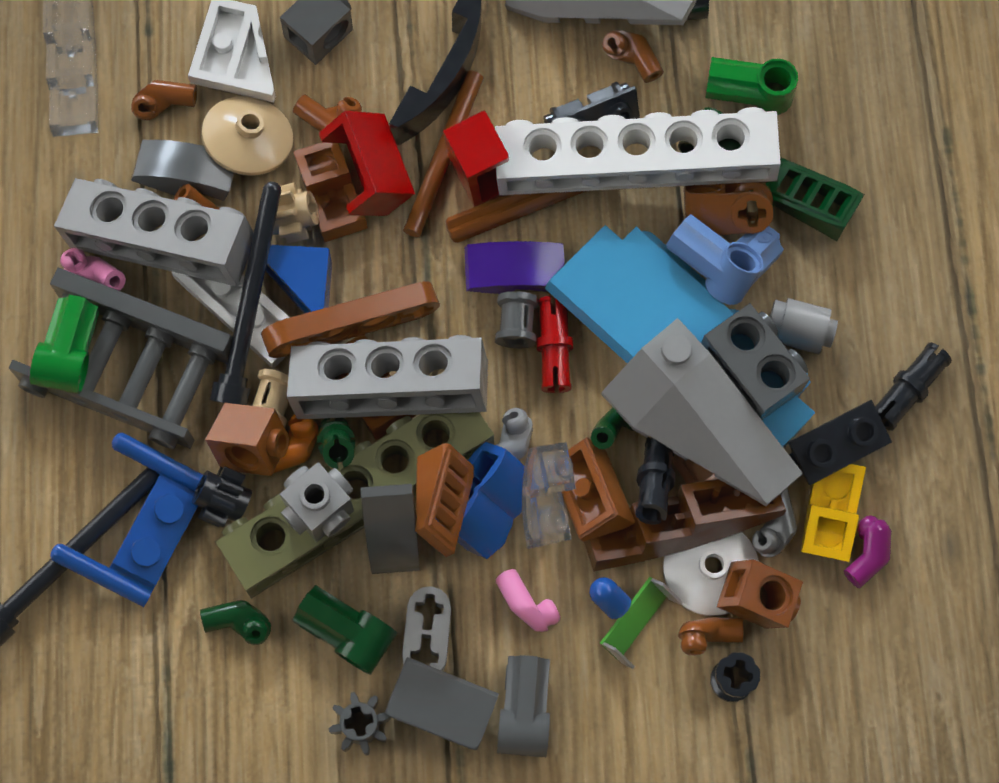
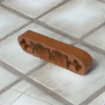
M423 281L277 321L263 329L261 336L269 357L281 358L290 355L291 346H303L316 341L332 344L423 318L436 311L440 307V303L432 283Z

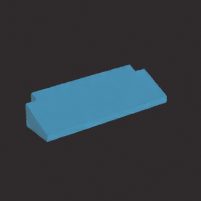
M604 225L548 281L545 287L553 297L626 363L677 318L701 343L705 334L739 311L729 309L722 302L715 299L708 292L703 277L667 249V245L653 233L641 231L637 226L622 240ZM743 334L731 336V340L737 348L741 350H751L754 348V344L748 336ZM772 371L761 373L762 381L771 388H781L784 386L782 378L777 373ZM810 380L801 393L762 420L783 448L797 436L815 414L799 398L811 383Z

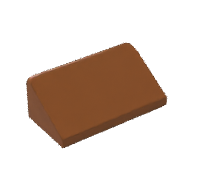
M586 437L549 462L581 541L584 542L613 533L635 523L605 449H598Z

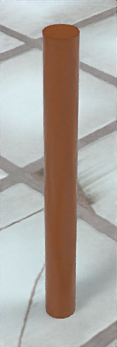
M472 70L467 71L444 130L468 118L484 79L480 73ZM443 132L403 229L406 234L418 238L421 236L450 164Z

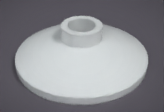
M740 532L689 550L664 556L663 574L667 587L683 602L681 604L683 607L699 615L720 616L729 613L717 608V604L731 562L751 559L759 560L750 540ZM709 557L719 559L722 564V570L718 573L709 572L705 567V560Z

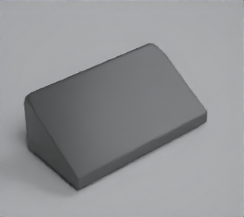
M407 657L389 698L385 713L389 717L469 749L477 750L499 693Z

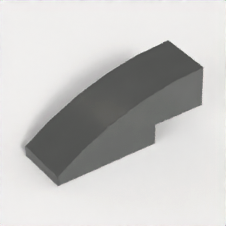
M412 484L361 487L365 535L372 574L420 571Z

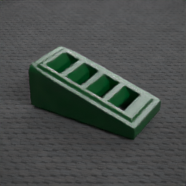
M781 157L777 181L765 183L772 193V205L831 239L838 241L865 194L851 186ZM787 175L794 180L786 193L783 194L776 190ZM803 184L809 188L802 201L794 199L795 194ZM817 193L825 197L819 208L811 206ZM833 202L841 206L836 216L827 213Z

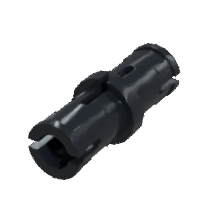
M932 342L928 343L906 371L900 370L893 378L894 385L875 406L881 420H886L884 426L887 430L893 431L897 427L898 422L916 402H923L928 396V387L945 367H948L952 362L950 355L943 348L938 355L934 353L939 345Z
M648 437L645 441L644 463L640 466L637 473L636 481L640 487L635 514L641 522L656 525L661 523V519L665 521L667 518L668 494L674 487L676 475L672 469L673 450Z

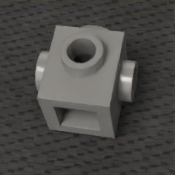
M317 462L310 469L307 466L297 469L284 482L283 485L286 489L280 493V496L286 508L281 514L299 535L306 530L317 543L325 535L328 537L335 535L350 521L351 517L349 515L354 512V508L348 495L353 491V488L336 468H333L328 473ZM320 489L324 492V498L321 502L312 504L307 501Z

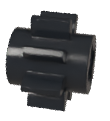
M224 466V468L220 467L217 474L207 470L201 477L192 499V504L202 508L198 519L217 527H224L227 519L234 522L242 518L252 495L251 489L242 486L246 475L227 466Z

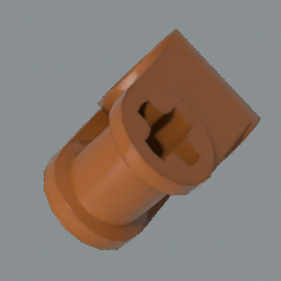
M763 182L690 185L683 188L685 218L692 214L719 236L759 233L765 230L772 222L774 213L772 207L773 197L771 190ZM748 201H756V212H748Z

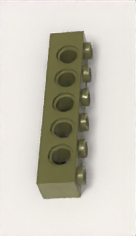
M480 412L420 414L414 419L410 416H405L390 425L386 430L388 435L374 444H371L370 441H365L355 446L352 463L343 468L341 463L338 465L337 470L348 482L359 479L364 481L368 487L412 484L413 496H416L417 457L433 449L423 441L426 433L435 429L444 431L449 436L447 443L451 444L467 460L484 442L494 444V433ZM399 454L406 457L409 464L400 473H390L382 467L387 457ZM329 466L324 467L328 473L331 471ZM320 489L307 501L312 504L321 502L324 498V492ZM280 494L267 501L263 506L265 511L253 519L248 520L247 517H243L229 524L222 531L224 537L215 542L252 599L365 528L361 497L351 499L354 512L349 515L351 519L346 526L331 537L325 535L317 543L306 530L299 535L282 516L281 512L286 506ZM279 530L285 534V541L279 549L266 551L260 547V541L268 531Z

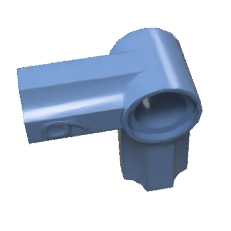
M692 214L682 221L666 244L667 249L706 278V288L715 299L729 305L740 303L750 287L771 267L784 250L779 240L780 234L770 226L759 233H746L737 242L729 243Z

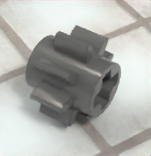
M351 692V704L345 709L338 705L332 707L336 714L340 716V724L329 727V732L335 735L344 733L346 738L341 746L344 752H347L354 743L361 746V750L366 756L369 755L370 751L368 743L372 742L375 738L380 742L386 743L387 738L379 729L380 724L387 723L391 720V717L387 716L386 713L376 715L374 709L378 705L379 699L377 696L374 695L365 704L359 702L355 692ZM362 712L366 719L373 718V723L366 726V734L363 736H358L354 729H347V724L354 722V713Z

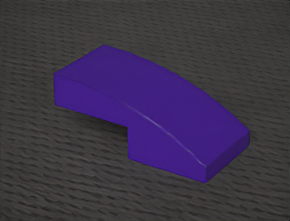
M507 241L467 244L464 247L466 291L500 294L509 291L513 292L516 289L548 292L545 289L548 281L565 265L563 243Z

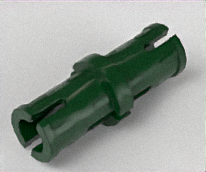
M324 418L319 425V433L317 435V443L322 442V445H318V449L325 463L338 469V462H342L343 468L352 463L354 458L355 439L350 440V438L355 436L344 418H335L334 421H330V418Z

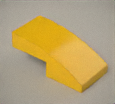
M850 464L811 485L801 552L847 562L850 561L859 519L857 509L866 467Z

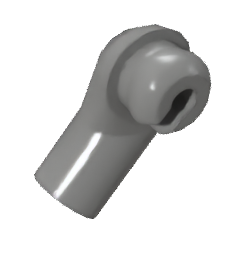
M512 408L503 415L502 422L504 424L500 442L496 445L507 449L519 460L528 452L533 424L523 409Z

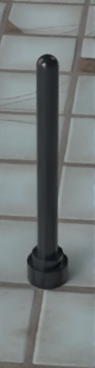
M274 181L267 182L263 186L225 374L220 373L218 382L213 381L210 396L212 401L248 405L251 389L246 388L248 378H244L281 197V187Z
M147 467L65 545L84 554L153 488L160 474ZM50 559L3 604L0 603V646L15 633L13 628L19 623L16 618L50 587L67 568Z

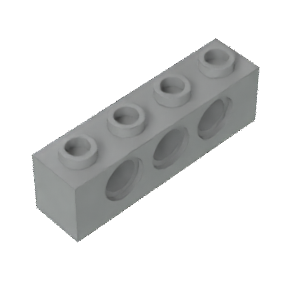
M75 178L54 225L70 248H79L89 253L232 286H238L249 258L254 233L245 215L236 209L220 207L218 210L204 207L198 202L185 197H179L177 200L163 198L144 188H137L135 191L122 189L103 179H95L94 182ZM162 225L159 229L153 231L156 227ZM205 234V236H204L203 238H201V239H199V240H197V241H194V240H195L197 237H199L200 235Z
M455 335L449 339L436 340L408 337L401 341L392 342L362 339L348 344H329L316 341L308 345L291 346L287 399L297 419L487 412L488 359L482 337L472 338L466 335ZM444 369L439 375L428 376L434 370ZM397 371L391 377L381 378L387 372ZM349 373L348 376L341 380H334L341 374Z

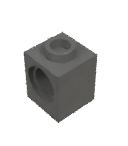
M297 0L280 16L284 38L315 65L318 64L353 30L350 3L348 0Z

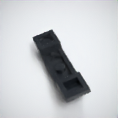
M458 0L452 10V32L459 35L427 93L410 86L389 123L397 145L410 140L427 128L447 108L460 90L467 71L471 69L479 43L481 0Z

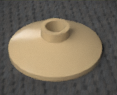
M237 96L225 99L209 110L202 125V142L209 156L224 169L240 175L256 176L274 171L286 161L293 145V132L285 115L271 103L249 96ZM244 126H251L255 129H247Z

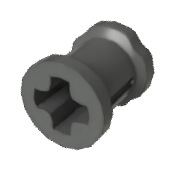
M521 291L500 293L497 303L502 308L500 331L495 333V343L503 347L517 349L535 346L537 336L532 333L533 311L538 308L539 299L534 294Z

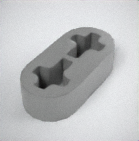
M432 586L422 587L415 591L409 599L402 653L403 665L407 657L411 658L412 654L420 653L422 638H431V654L439 656L438 663H430L429 666L441 671L445 669L451 622V605L447 595L439 588ZM426 598H434L436 606L444 608L442 614L434 615L432 630H423V614L415 612L416 606L425 605Z

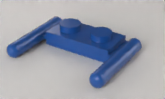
M118 433L112 440V448L158 472L160 475L110 567H107L64 544L55 545L51 550L50 557L52 561L144 607L198 507L192 504V499L203 474L125 433Z

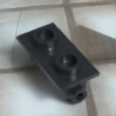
M614 82L611 86L588 94L587 101L589 104L583 106L580 100L576 99L559 107L550 108V114L543 116L544 123H552L553 120L563 117L575 118L579 122L598 121L599 118L606 115H620L625 119H638L640 114L637 90L635 86L629 87L627 83L619 85L618 82Z
M868 400L788 442L792 453L788 455L798 468L802 470L808 485H812L892 443V440L873 401Z

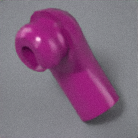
M871 515L862 518L857 525L859 538L864 540L863 554L843 571L846 578L859 589L888 564L891 554L892 531L885 520H878V518Z

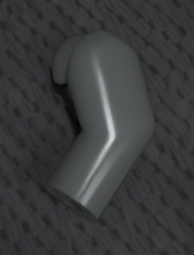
M785 489L780 494L786 507L785 514L766 522L760 531H756L753 535L752 545L762 556L774 557L782 553L797 532L788 489Z

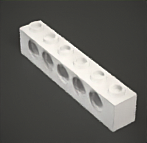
M757 107L745 108L738 111V113L718 114L713 110H700L692 113L691 116L672 117L668 113L656 112L638 119H625L620 115H606L599 118L598 121L579 122L575 118L563 117L553 120L552 123L533 124L527 120H513L505 126H495V130L509 155V161L496 168L500 195L777 181L781 164L777 111L765 112L764 109ZM723 139H734L740 143L741 147L729 151L720 147L718 143ZM678 141H687L695 148L690 152L680 153L671 146ZM638 143L644 145L648 150L642 155H631L625 151V148L631 144ZM586 146H595L601 150V153L593 158L583 157L578 152ZM541 148H548L555 152L547 160H537L532 157L533 153Z

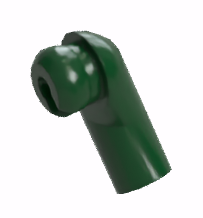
M237 600L200 609L205 633L230 627L242 636L248 644L260 645L267 640L271 632V623L268 617L245 600Z

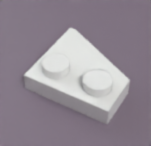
M211 0L188 73L191 84L274 103L276 96L255 5L233 0Z

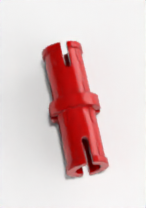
M544 296L539 299L538 304L540 306L541 337L537 338V351L542 353L541 390L546 393H555L554 375L558 374L559 393H564L572 389V384L570 383L569 352L573 350V338L568 336V309L555 298L556 313L552 314L551 296Z

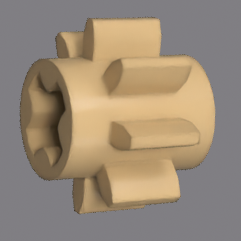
M295 182L280 186L281 197L273 235L279 234L280 238L285 237L288 244L309 239L308 231L312 230V226L319 223L318 206L313 194L310 191L303 192L302 188L297 189Z

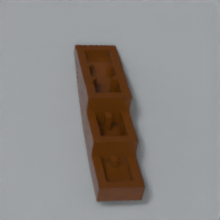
M719 479L680 485L677 496L668 497V512L665 521L661 519V523L656 525L641 522L635 514L638 503L635 502L630 507L635 520L633 525L584 541L595 572L663 557L738 534L783 516L786 512V507L781 495L777 496L767 506H764Z

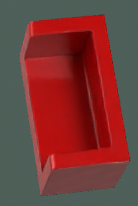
M483 110L443 130L450 162L473 206H478L502 196L499 194L496 168L507 163L509 155L486 111Z
M344 111L319 132L320 139L324 143L347 144L364 192L346 205L349 215L388 216L415 195L414 188L384 113Z

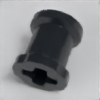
M733 652L728 657L721 659L710 675V684L713 692L726 702H738L745 699L757 688L760 681V669L755 664L754 659L741 652ZM734 666L739 668V676L746 679V682H742L736 689L731 687V679L724 676V673H728Z

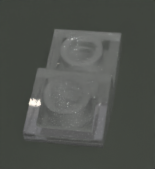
M566 442L528 449L522 484V516L527 549L572 539L568 524V513L562 496V492L576 489L573 464L569 457Z

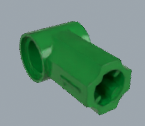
M712 57L705 98L756 105L757 108H762L765 112L777 111V115L786 112L792 105L798 84V72L793 64L784 59H771L764 64ZM769 83H778L781 84L785 88V90L773 91L769 89L766 85Z
M68 295L65 298H58L44 343H38L33 355L29 377L31 385L74 394L82 392L89 367L88 350L99 316L98 306L80 296Z

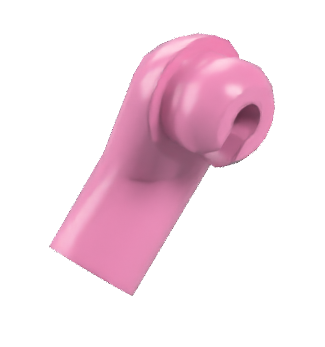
M79 248L68 249L61 256L60 263L64 270L118 291L125 285V275L99 257L85 256L83 250Z
M515 569L504 571L496 578V584L511 611L534 631H548V626L555 625L560 621V614L553 601L545 599L536 605Z

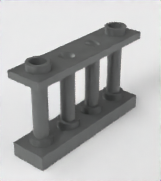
M58 267L50 282L58 297L65 298L68 295H75L86 298L90 303L98 306L99 314L103 315L102 320L105 324L89 355L87 377L80 394L31 385L29 378L31 367L12 360L9 369L20 381L18 387L41 398H45L47 392L149 432L148 438L163 447L174 450L176 445L179 444L191 449L195 440L189 430L180 425L208 364L214 365L215 360L227 364L232 336ZM131 326L146 332L145 337L148 341L120 400L116 401L94 392V389L122 331H128ZM172 343L189 349L188 354L191 358L163 418H159L141 411L137 407L165 347L171 348Z

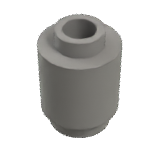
M787 298L786 302L774 301L770 318L777 327V337L783 345L815 354H820L822 346L831 348L838 325L837 320L830 319L831 309Z

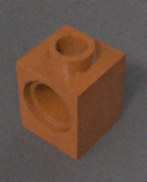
M224 403L205 440L220 467L224 468V466H227L238 472L272 476L280 458L284 457L288 450L290 438L276 409Z
M754 559L731 562L717 608L765 629L789 628L790 622L796 617L800 608L801 599L799 593L803 581ZM762 586L766 589L768 595L765 607L760 600Z

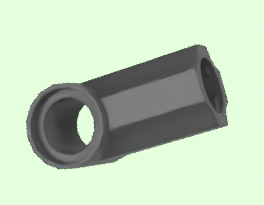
M526 655L508 656L504 689L506 690L504 709H500L497 754L547 757L550 713L546 712L550 659Z

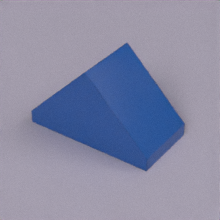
M271 245L265 271L305 314L329 307L332 259L329 248Z

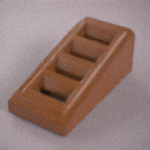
M448 443L441 444L417 457L415 532L445 557L455 553L474 476V466Z

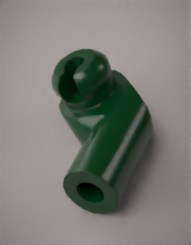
M612 407L597 422L591 433V442L598 449H607L612 446L622 426L631 431L634 430Z

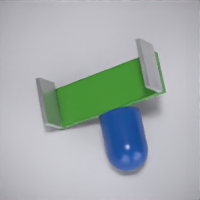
M601 577L596 579L589 589L591 600L610 619H617L600 644L615 659L632 669L635 666L624 656V653L666 597L680 605L683 603L665 583L651 577L648 578L632 601L610 578Z

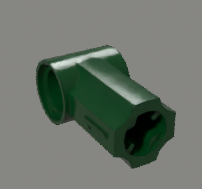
M317 585L305 595L292 619L299 627L334 647V652L341 658L369 675L372 674L397 635V632L379 618L364 610L356 611Z

